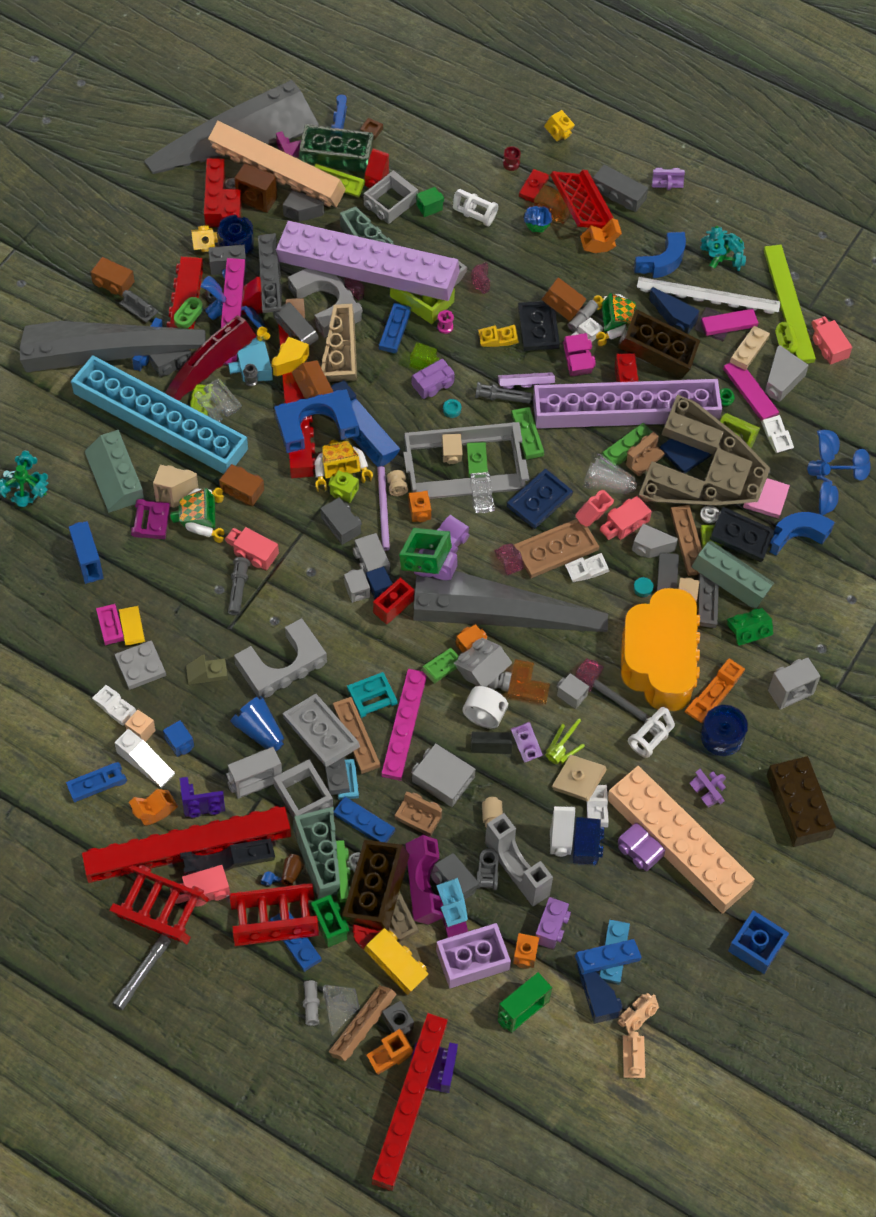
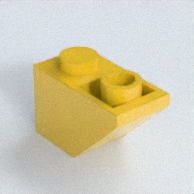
M288 337L286 342L281 344L278 356H275L272 360L273 375L280 376L292 372L302 363H305L309 356V344Z

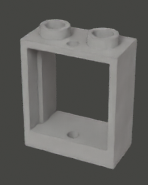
M393 170L364 193V206L374 212L379 219L389 224L416 203L418 189ZM392 188L404 198L388 210L376 199Z
M274 747L228 765L229 773H226L229 781L227 784L230 792H235L239 799L274 784L273 777L282 773L281 762Z
M310 760L273 777L274 786L293 818L294 816L333 807V798ZM311 776L323 798L298 810L286 788Z

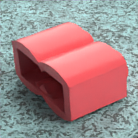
M600 490L576 513V518L580 524L590 526L613 504L614 499L605 490Z

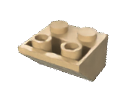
M160 465L153 482L156 502L170 503V507L173 508L179 506V500L182 497L187 496L196 488L199 489L197 473L191 470L177 469L170 465Z

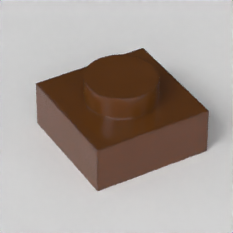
M368 118L360 128V134L375 140L383 130V124Z

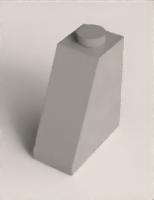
M779 345L765 393L780 402L806 376L809 365Z

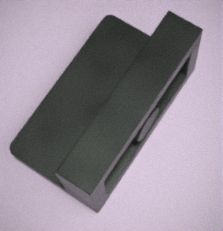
M472 731L471 753L511 754L512 733Z

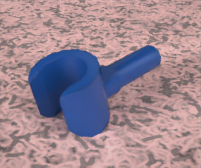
M268 871L264 873L261 884L270 887L273 881L281 883L282 878Z

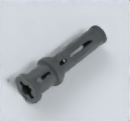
M478 382L475 398H490L491 401L496 398L530 404L532 392L497 388L496 384L491 386Z
M243 557L233 559L234 571L231 573L233 584L228 613L234 616L240 615L244 583L248 580L247 568L250 566V560Z

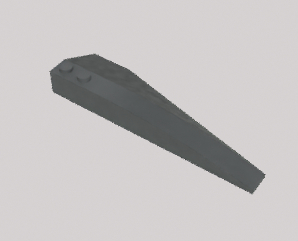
M290 80L208 120L144 160V163L152 174L173 170L175 166L181 165L185 167L189 166L192 162L200 161L201 163L206 162L208 158L215 157L218 159L228 156L216 153V149L211 146L212 144L208 140L217 121L270 146L276 144V133L282 131L285 138L288 137L289 141L318 128L319 124L301 90L293 80Z
M55 321L27 325L24 328L20 343V361L26 372L83 365L86 364L92 355L103 361L132 358L134 356L200 348L206 342L205 330L73 321Z
M458 571L454 572L450 580H441L433 576H416L414 621L592 632L608 631V613Z

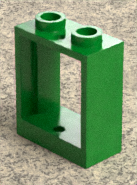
M413 528L399 554L401 570L439 574L452 548L450 531ZM416 548L436 550L434 555L414 553Z
M539 972L499 1004L497 1018L498 1023L504 1030L508 1029L513 1033L550 1002L553 987Z

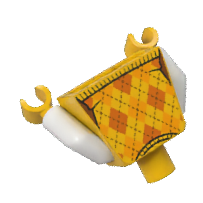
M330 441L328 445L322 447L323 452L315 460V475L318 478L315 485L318 492L319 485H324L325 491L327 490V483L323 477L326 479L336 475L338 470L351 474L361 472V469L362 483L366 481L364 476H368L370 481H372L373 473L367 469L368 464L362 450L354 446L352 447L348 441Z

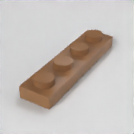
M690 505L671 507L670 513L687 575H698L699 572L693 569L692 565L702 548Z
M352 697L334 702L333 708L337 718L359 742L360 747L352 753L361 774L380 768V762Z
M379 985L329 1050L332 1057L346 1061L353 1054L354 1049L379 1020L382 1011L391 1004L393 998L397 995L392 989Z

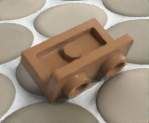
M652 432L649 436H644L636 447H631L627 452L626 466L638 476H641L648 470L652 461L657 462L664 456V452L657 447L659 436L655 432Z
M406 792L404 801L395 814V820L431 837L442 818V808L435 802H428L422 799L417 793Z

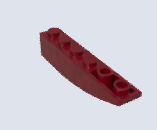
M237 315L212 335L184 364L165 394L180 401L185 394L194 390L196 385L207 379L216 369L222 367L239 350L249 345L256 335L247 321Z

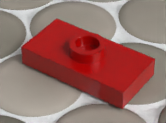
M533 169L519 192V197L535 203L547 183L549 175Z

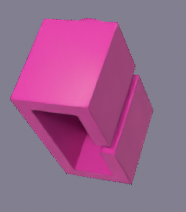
M587 333L565 336L563 346L570 377L592 373L596 362L595 357L591 356L589 351L592 350L591 339H588Z

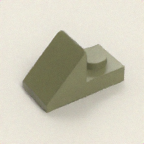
M204 654L186 665L189 685L228 679L225 658L205 661Z

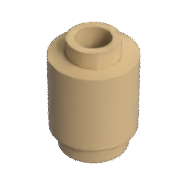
M488 797L482 802L483 823H485L487 828V823L503 814L502 801L498 800L497 797Z

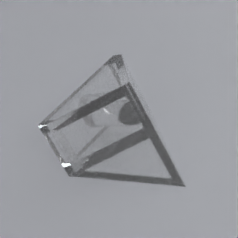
M331 985L322 986L323 999L332 1036L356 1010L360 1009L355 988Z

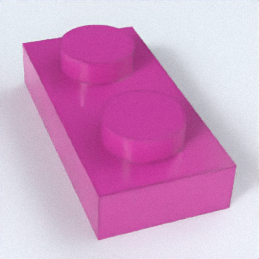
M112 604L96 608L105 645L124 641L116 605Z

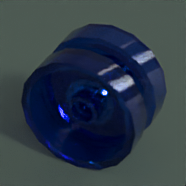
M719 705L708 711L701 729L703 746L709 752L718 756L735 754L743 745L748 731V722L745 715L738 708L731 705Z

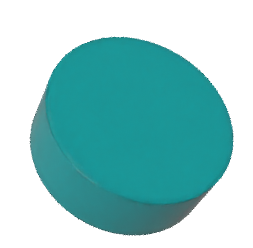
M455 399L445 401L443 404L445 416L449 418L458 417L461 413V403Z
M645 577L638 578L633 588L635 594L639 597L650 596L653 591L652 581Z

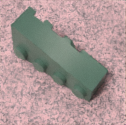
M357 207L340 213V227L345 234L393 244V241L389 237L384 236L382 231L375 227L371 220Z

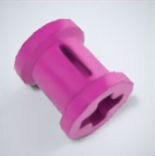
M449 310L439 312L437 329L443 334H448L453 330L452 322L454 315Z

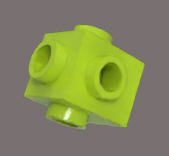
M338 470L336 475L330 478L328 484L330 486V495L336 499L340 497V499L351 503L359 490V479L353 477L348 472Z

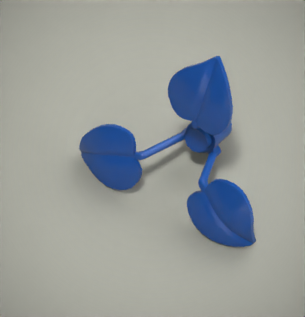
M223 269L222 275L225 279L226 269ZM208 276L202 281L200 287L208 290L217 298L205 308L207 315L212 320H215L222 315L223 303L226 301V297L216 280ZM242 307L241 311L245 310L247 316L258 329L265 327L264 320L254 308Z
M819 430L817 433L821 460L810 461L807 470L809 475L817 476V479L825 481L821 486L819 498V514L825 515L837 506L838 489L836 486H832V481L823 476L828 475L831 469H854V478L856 480H864L870 473L871 465L869 461L870 456L865 449H858L855 452L853 466H830L827 464V462H831L835 458L834 455L839 451V438L833 431Z

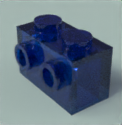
M576 817L573 863L598 865L599 858H603V846L600 845V839L604 838V827H601V819Z

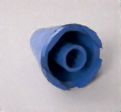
M262 696L248 702L240 709V716L238 717L235 714L231 719V723L265 749L274 747L275 751H278L284 745L283 740L285 738Z

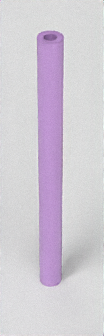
M380 466L377 470L381 538L384 551H388L390 545L385 467Z

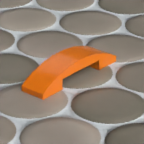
M729 658L700 696L696 697L687 707L685 713L702 723L728 695L744 673L745 668Z

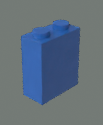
M88 521L78 522L69 526L74 551L85 584L104 579Z

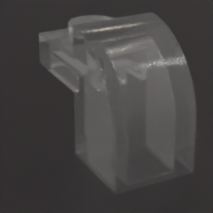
M489 472L470 473L473 509H475L476 513L495 511Z

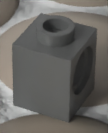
M401 1001L382 1011V1018L391 1033L398 1029L403 1031L405 1037L412 1033L414 1021ZM401 1018L405 1023L397 1025L394 1023V1020Z

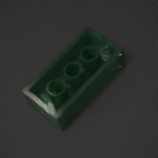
M305 124L299 149V160L311 166L318 164L332 169L365 173L373 149V133Z

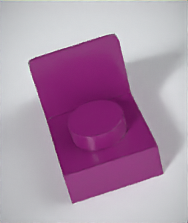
M282 131L276 133L278 149L298 159L302 152L301 140L290 143L288 137L285 138Z

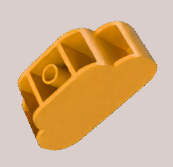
M673 588L658 590L652 595L649 604H638L632 607L626 615L622 634L621 677L625 685L630 689L644 692L646 701L655 709L665 707L669 711H678L685 708L690 702L693 689L697 687V679H699L700 667H697V661L700 658V649H697V644L700 641V632H697L700 625V615H697L696 601L690 593Z

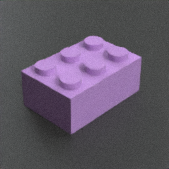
M497 923L437 941L436 952L449 989L510 969L511 960Z

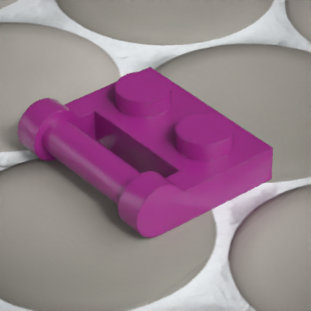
M137 499L135 503L137 508L134 527L131 529V535L138 538L166 539L170 503L148 502L143 499ZM144 510H149L147 529L141 528Z

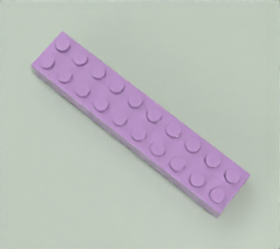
M292 221L287 222L276 248L279 262L445 301H449L460 272L458 259Z
M718 379L534 385L536 428L641 425L642 423L645 425L665 424L677 395L695 401L716 419L720 420L722 405Z

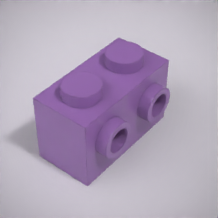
M549 897L535 935L539 937V945L554 950L556 943L561 942L564 930H561L563 923H568L571 914L568 911V903Z

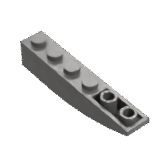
M276 233L259 235L263 313L281 311V270L276 251L278 246Z

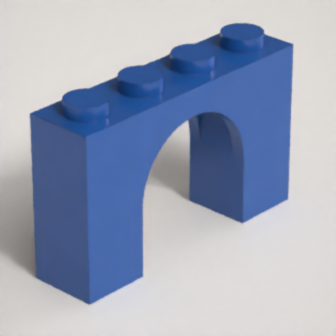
M347 389L317 395L308 399H300L287 404L283 403L274 407L275 418L287 453L305 449L304 436L300 425L306 417L313 414H324L331 417L336 423L341 440L359 436V424Z

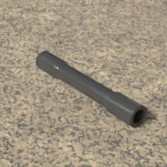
M160 935L151 948L150 953L115 998L112 1004L117 1009L123 1011L133 997L140 983L171 943L168 937Z

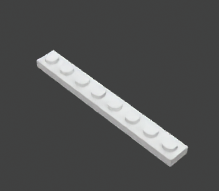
M639 277L637 288L644 292H650L651 288L654 287L666 294H676L675 296L679 298L689 296L693 297V300L696 301L711 300L713 304L729 303L728 305L731 307H739L740 305L746 306L748 310L753 309L756 311L757 309H763L764 312L770 314L779 312L780 301Z

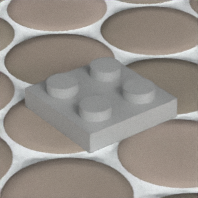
M152 640L115 654L116 661L129 690L166 676Z

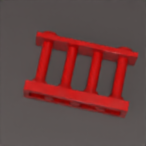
M131 865L130 869L137 874V878L125 902L121 903V905L113 903L109 911L117 917L187 945L191 938L185 933L188 919L198 899L207 903L209 900L203 894L204 890L193 886L191 889L153 874L151 869L140 865L139 868ZM145 878L154 881L155 883L142 910H139L138 913L132 911V905ZM162 886L172 888L160 916L156 920L150 918L151 915L149 913ZM180 892L189 895L190 898L178 923L172 927L167 925V919Z
M313 883L229 893L231 910H238L239 926H232L235 946L319 936L317 916L310 917L308 900H314ZM300 901L302 918L289 919L288 903ZM279 904L281 920L268 922L267 905ZM258 907L260 923L247 924L246 908Z

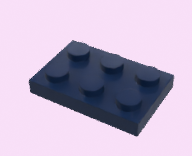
M544 469L507 502V507L535 529L573 495V490L547 469Z

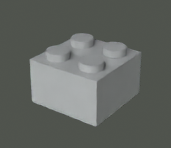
M484 638L476 640L472 647L462 653L458 660L454 662V665L466 681L476 686L487 687L512 664L500 645Z
M809 658L798 659L786 668L780 667L774 672L768 692L781 710L813 695L821 676Z

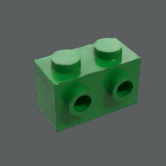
M331 895L311 902L313 916H317L318 927L327 947L329 948L347 940L349 927L346 920L341 919V910L337 901L334 902Z

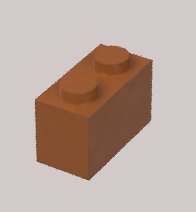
M104 257L99 260L91 271L92 282L97 287H103L111 293L122 296L125 290L128 291L135 282L132 270Z
M558 277L541 300L571 321L586 301V298Z
M317 360L302 363L292 371L305 399L333 393Z
M233 464L230 465L219 480L220 488L223 492L252 507L264 491V480L260 476L253 475L244 468Z

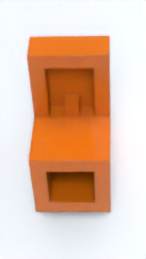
M612 218L602 229L590 226L580 238L585 251L601 253L616 247L615 240L622 233L618 220Z
M162 789L155 790L146 799L134 797L129 801L132 813L138 819H141L144 825H151L166 818L178 807L169 790Z
M398 1029L382 1039L383 1045L368 1053L367 1057L379 1075L393 1065H399L412 1055L413 1049L403 1031Z

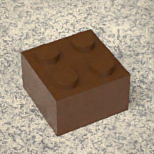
M244 163L235 176V189H241V202L268 213L277 199L276 176Z

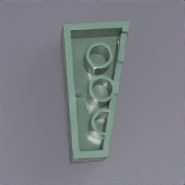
M333 807L294 816L292 825L317 899L328 895H337L340 886Z

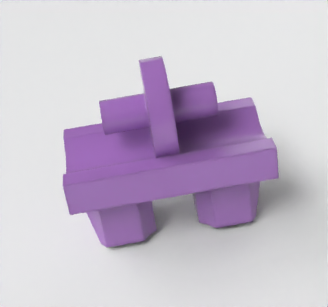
M655 168L653 170L652 187L667 188V190L683 188L685 171L679 168L671 170Z
M530 721L511 728L524 763L543 756Z
M701 769L695 772L697 776L690 782V785L697 793L704 787H707L709 792L701 797L709 808L717 802L720 805L725 802L716 790V787L718 786L723 791L726 788L723 784L726 777L723 774L717 776L712 772L709 774L712 779L710 782Z

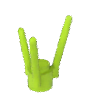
M577 719L559 743L557 741L565 725L562 724L545 754L552 763L558 764L560 762L563 764L570 755H574L585 747L584 744H581L566 755V749L563 747L564 743L581 722V719Z

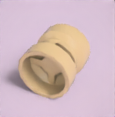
M394 470L387 475V481L390 484L389 492L393 496H401L408 492L404 471Z

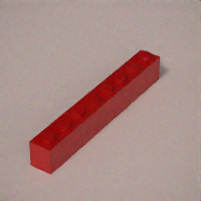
M427 1013L372 1178V1185L390 1191L394 1189L447 1028L448 1019Z

